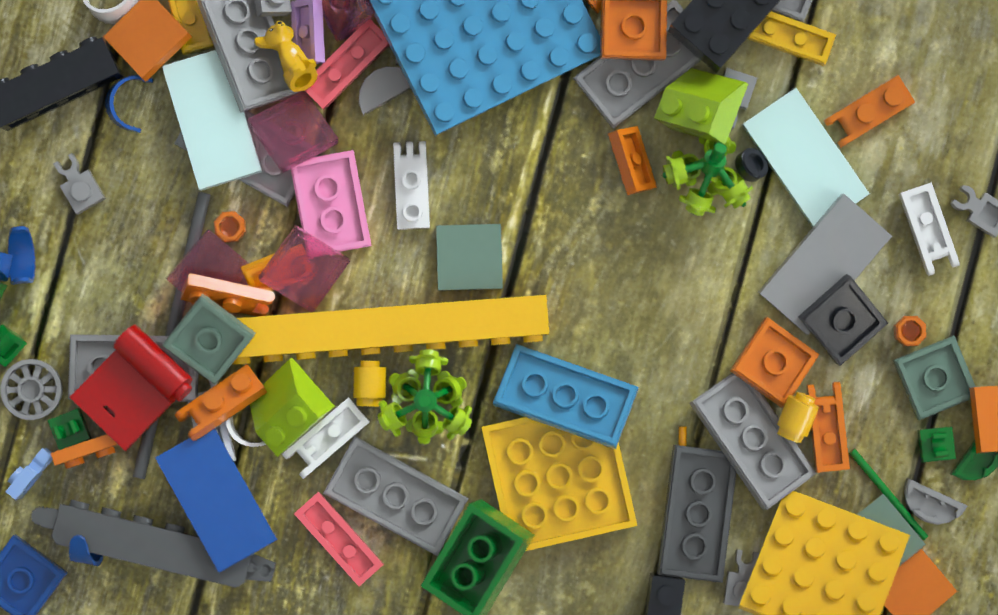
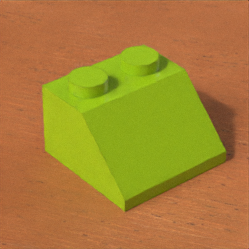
M690 68L665 88L654 119L671 130L725 145L748 83Z
M290 358L263 384L267 393L250 404L256 434L277 457L303 437L335 407L293 358Z

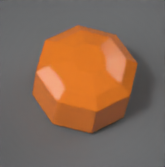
M235 211L222 212L214 221L215 234L225 243L239 242L246 234V221Z
M902 316L894 325V338L902 346H918L926 338V324L918 316Z

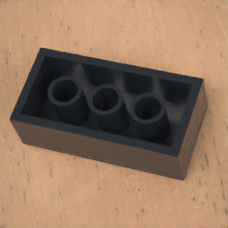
M692 0L670 25L668 32L717 74L781 0Z

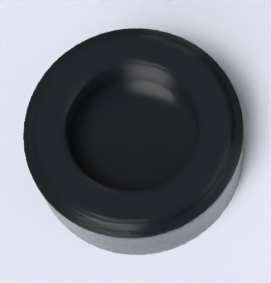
M755 148L744 150L735 159V167L738 174L748 182H756L767 174V160Z

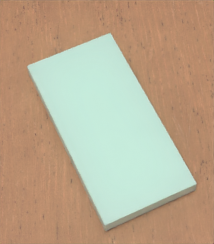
M216 50L162 66L199 190H206L263 172L245 112H240Z
M794 88L742 124L812 228L841 194H845L855 204L869 195L863 183L797 88Z

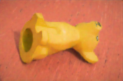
M277 21L276 24L267 30L264 37L255 38L254 43L260 48L278 51L284 72V81L293 92L307 90L317 80L318 73L315 69L317 64L314 59L309 60L301 48L291 41L294 37L292 28L286 26L282 21Z

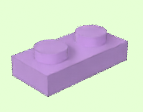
M322 0L292 1L291 23L294 32L292 42L301 48L309 60L314 59L316 64L325 63Z

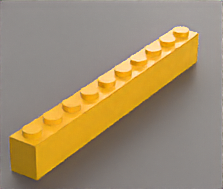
M536 295L237 318L256 333L231 365L251 364L250 357H263L264 363L283 361V355L296 354V360L316 359V352H328L329 358L348 356V350L361 349V355L381 354L380 348L393 347L394 353L413 351V345L426 344V349L439 350L446 349L445 343L458 342L459 348L477 347L478 340L491 339V345L511 344L510 338L523 337L524 343L542 342L543 335H549L547 296Z

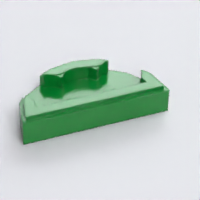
M974 440L950 475L961 480L985 478L998 467V452L976 453Z

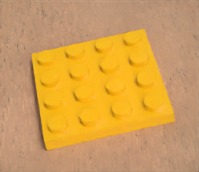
M527 417L481 427L500 512L535 535L526 551L638 526L619 443L617 448L613 449Z
M792 491L780 501L739 604V609L754 615H881L910 535L799 492Z

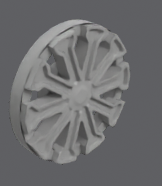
M26 359L15 363L6 371L1 381L0 393L5 407L13 415L25 420H37L48 416L57 408L63 395V387L58 372L51 365L41 360ZM34 364L35 370L33 376H31L29 365ZM18 368L22 369L23 379L16 374ZM42 369H47L48 374L40 379ZM12 379L18 383V386L10 387L8 385L9 380ZM51 379L55 380V386H44ZM54 392L56 394L55 399L52 400L44 393ZM10 393H18V396L12 401L8 398ZM40 400L48 405L47 410L44 411L42 409ZM24 401L22 410L18 411L16 406ZM32 402L36 412L34 415L29 413Z

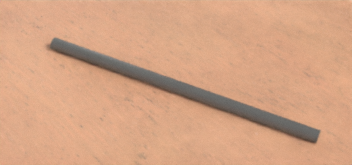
M198 192L165 336H169L183 318L186 301L181 300L182 288L188 274H193L211 197L207 193ZM159 418L142 434L132 477L146 478Z

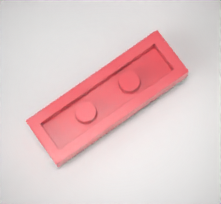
M368 18L316 70L318 73L316 82L304 91L323 110L390 46L382 30Z
M317 492L294 513L359 587L384 565L320 492Z

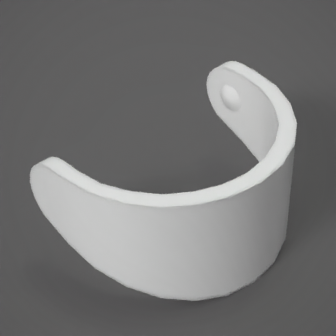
M83 0L98 20L115 25L140 1L123 0L113 8L98 9L91 6L89 0Z
M233 416L226 420L228 432L238 443L250 447L266 445L264 441L255 443L242 438L234 427Z

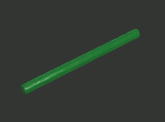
M855 448L849 452L851 457L882 494L887 497L918 536L925 540L928 537L926 532Z

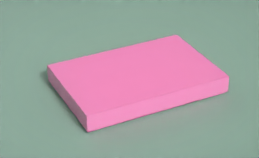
M354 150L290 161L289 164L307 258L371 246Z

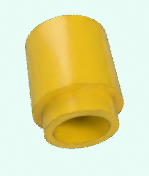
M360 361V367H354L353 398H356V406L379 407V402L382 401V398H386V367H380V361Z
M797 392L795 396L788 395L777 423L779 426L777 434L788 440L802 443L803 438L808 437L819 409L814 404L815 398L801 392Z

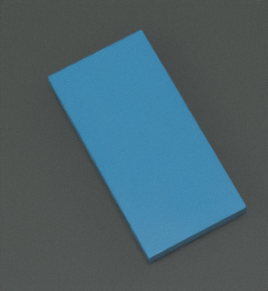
M516 344L494 398L493 406L616 449L638 393V387Z

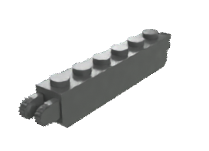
M70 500L69 505L60 504L59 510L48 507L41 508L39 506L32 510L33 513L30 517L37 526L41 525V527L53 529L52 538L58 545L69 547L72 537L80 535L86 539L89 552L214 583L237 588L245 584L247 580L271 582L274 576L276 562L256 554H252L219 573L198 534L197 536L185 534V527L166 523L165 529L152 526L153 519L134 515L133 521L120 518L121 511L102 507L101 513L88 510L90 504L76 500Z

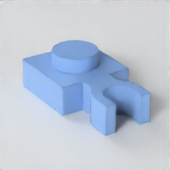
M42 448L28 466L24 469L20 466L8 479L11 485L5 492L15 500L22 499L43 474L44 469L52 462V452L48 448Z

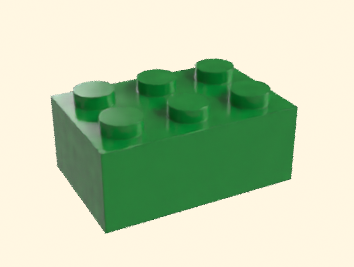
M482 499L474 501L468 505L422 582L421 587L462 615H487L535 535Z

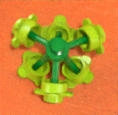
M728 137L725 145L699 138V142L704 145L705 155L702 159H698L694 154L690 153L683 155L680 150L673 152L672 158L666 156L667 164L662 166V177L665 178L667 184H672L673 187H676V190H680V185L684 183L688 187L694 186L697 182L696 178L700 175L701 171L705 174L700 189L690 188L687 196L680 195L678 198L679 201L687 204L685 209L688 212L698 216H703L705 212L715 213L716 208L711 204L714 199L712 195L716 194L721 195L726 201L724 204L725 208L731 204L734 209L739 206L745 207L746 202L751 199L748 192L753 187L750 186L748 188L745 180L732 168L725 167L727 154H732L736 150V143L731 141L730 137Z
M424 349L419 352V355L410 356L409 362L415 363V369L411 368L402 374L393 373L389 377L388 382L392 385L393 390L391 395L393 402L387 404L385 400L379 402L381 412L378 413V421L381 427L386 431L391 430L393 435L398 437L401 435L399 428L406 425V430L413 432L418 437L417 440L420 444L430 443L431 438L436 434L443 433L444 429L449 431L447 434V439L452 440L457 434L464 435L472 423V419L469 418L472 407L468 405L464 410L459 407L463 403L461 398L462 392L467 387L465 379L463 377L456 378L451 376L448 371H441V365H447L448 359L439 357V352L435 350ZM419 374L424 375L422 390L421 383L418 380ZM438 375V381L434 384L433 391H431V376ZM414 400V403L404 408L399 405L403 401L411 402ZM437 400L442 404H451L453 408L447 411L437 404ZM416 409L419 410L412 419H406V414ZM432 410L445 417L443 422L438 421L437 415Z

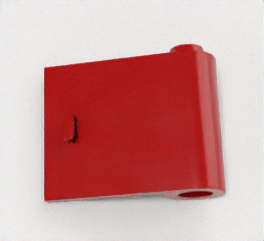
M135 324L118 337L113 345L115 351L69 397L124 451H127L175 400H183L193 388L190 385L193 380L192 377Z

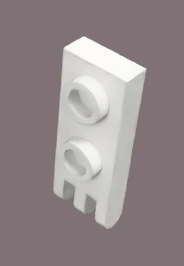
M419 141L418 149L420 154H414L413 142H406L407 155H401L400 142H394L397 229L430 228L426 141Z

